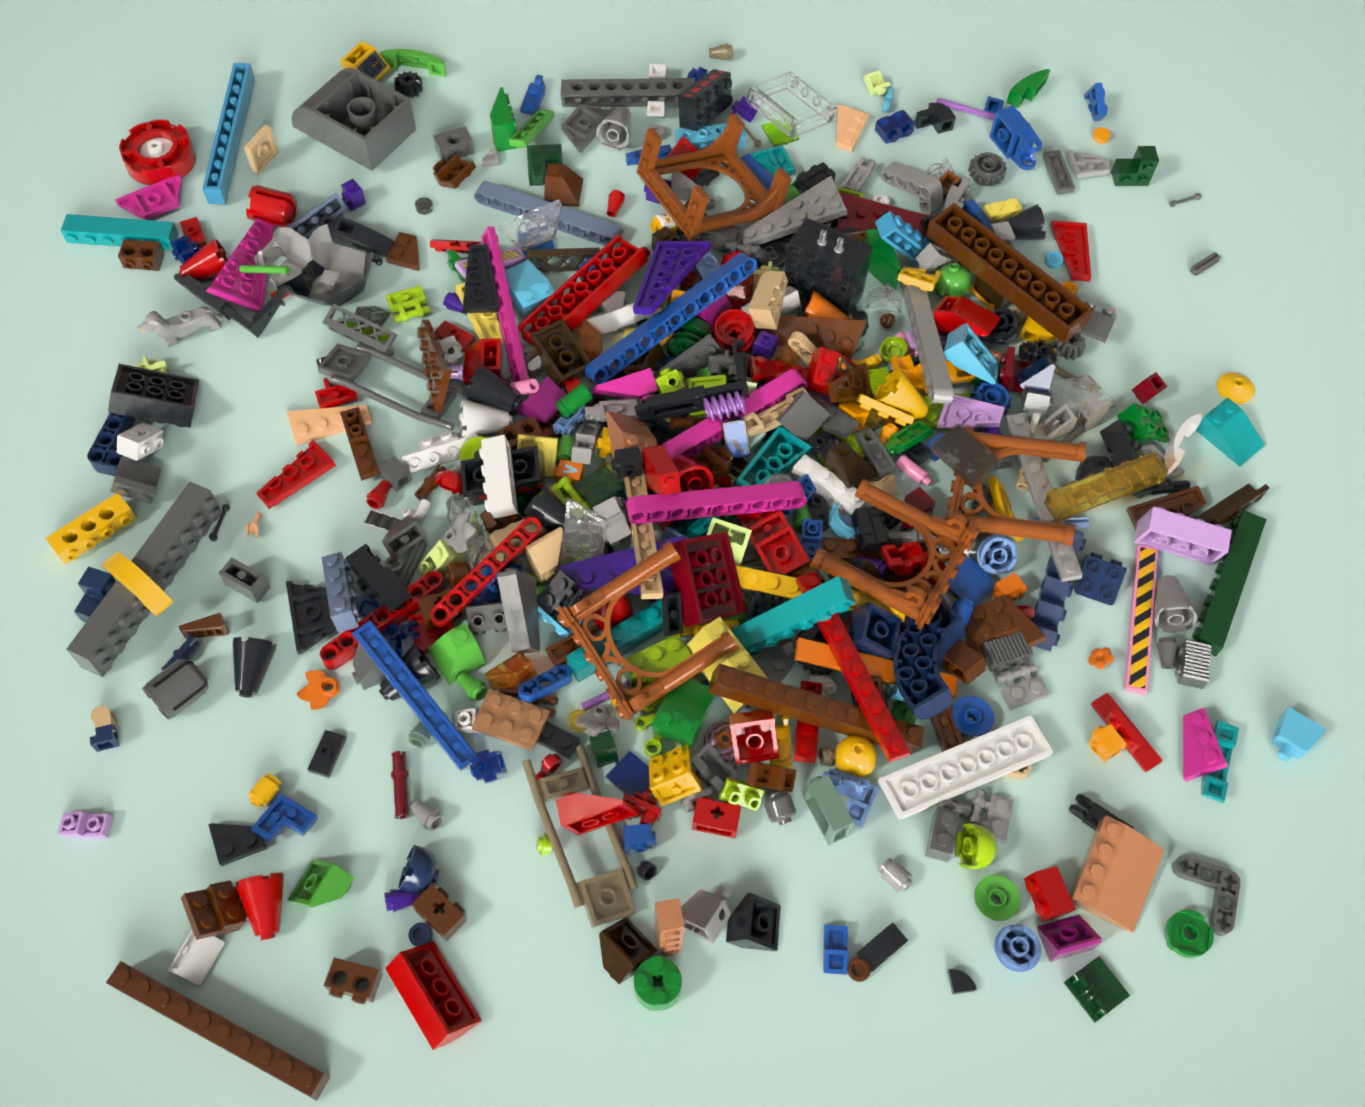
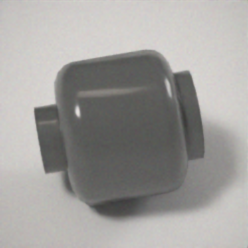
M780 791L767 796L768 800L765 801L764 807L771 822H778L779 825L791 822V816L796 814V808L791 795Z

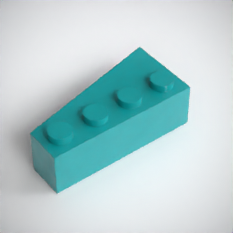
M779 425L738 477L735 486L738 484L742 486L762 485L772 475L788 473L804 454L808 456L811 446Z

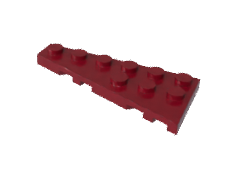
M839 192L847 209V215L835 219V226L838 227L837 230H843V227H852L859 231L878 229L875 221L890 211L894 215H899L903 222H908L924 238L927 237L920 222L922 218L928 215Z

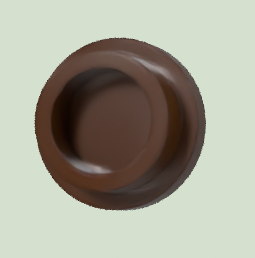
M857 957L849 962L847 972L852 980L863 982L869 978L871 966L864 958Z

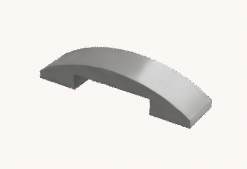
M632 302L609 312H602L589 317L586 321L592 336H598L645 319L657 313L661 306L653 314H634L633 306L635 302Z

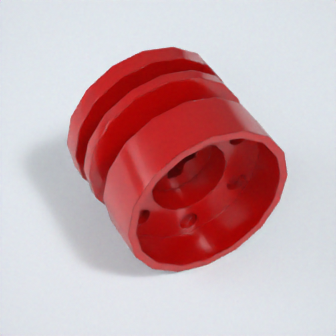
M730 309L723 312L715 322L716 342L724 351L729 349V354H732L733 343L737 340H744L745 346L738 348L737 352L748 354L754 344V323L750 315L739 309Z

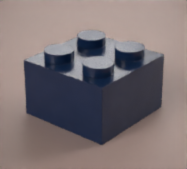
M867 602L853 609L848 634L858 652L890 659L894 657L896 652V643L902 619L871 602Z

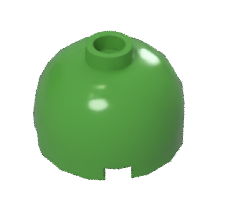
M950 263L939 270L942 273L935 286V290L940 295L944 296V293L950 294V296H963L971 289V275L962 265Z

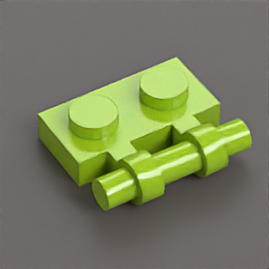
M421 285L385 295L391 313L399 311V314L393 315L395 323L399 321L406 322L410 318L417 316L420 318L424 314L430 313L429 306L421 307V305L427 303ZM415 307L414 310L405 312V309Z

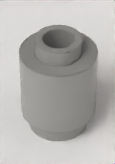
M891 858L887 859L878 870L881 878L896 892L900 890L905 892L913 882L910 880L912 874Z

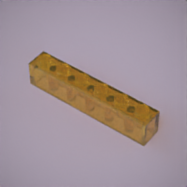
M1156 452L1148 455L1143 454L1135 460L1125 461L1119 466L1106 468L1098 474H1090L1082 480L1072 481L1066 486L1051 489L1047 492L1044 504L1054 520L1059 522L1164 482L1168 469Z

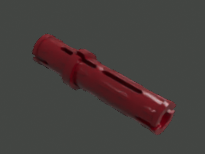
M395 751L391 754L393 765L391 778L394 785L395 805L394 816L395 819H399V816L400 819L409 818L407 791L409 771L406 770V752L402 751L401 754V751Z

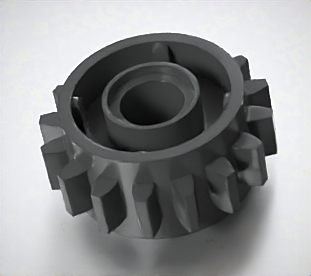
M990 152L980 153L978 156L975 155L974 159L970 161L968 168L969 176L979 185L994 186L1000 183L1001 180H1004L1007 171L1006 163L997 154Z

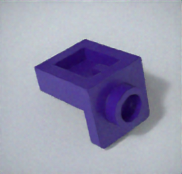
M743 96L740 101L736 100L731 107L733 110L731 114L738 113L750 123L759 108Z

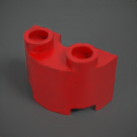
M905 542L900 548L890 544L881 547V552L889 570L893 571L896 576L913 573L912 569L920 564L923 567L927 562L919 542Z

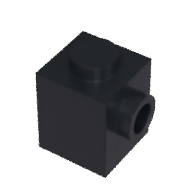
M639 447L615 450L614 458L611 459L613 471L616 470L618 478L642 475L643 459Z

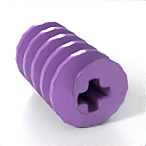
M738 391L734 392L733 397L730 393H727L726 399L720 394L718 401L712 396L710 403L707 398H703L707 420L710 417L714 422L716 415H718L720 420H723L724 413L730 418L731 412L738 416L739 410L744 415L746 414L743 393L740 396Z

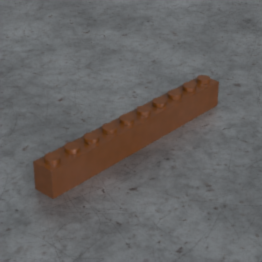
M719 664L712 672L708 693L847 736L865 737L873 744L879 745L868 721L858 706L723 664ZM893 718L911 752L909 755H912L922 747L924 727Z
M122 961L119 962L106 981L114 989L315 1101L318 1100L330 1079L318 1069Z

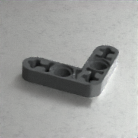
M1179 856L1172 863L1173 873L1179 878L1215 889L1209 923L1214 934L1218 936L1227 935L1233 930L1241 884L1239 876L1232 870L1189 856ZM1182 862L1185 863V867L1188 868L1185 872L1182 871V867L1179 866ZM1201 869H1207L1211 873L1210 880H1206L1201 876ZM1228 877L1229 882L1233 884L1228 887L1227 891H1224L1225 889H1227V881H1225L1224 879ZM1220 897H1225L1230 901L1231 906L1229 909L1221 906ZM1223 914H1227L1223 917V924L1226 927L1221 929V925L1217 922L1222 919Z

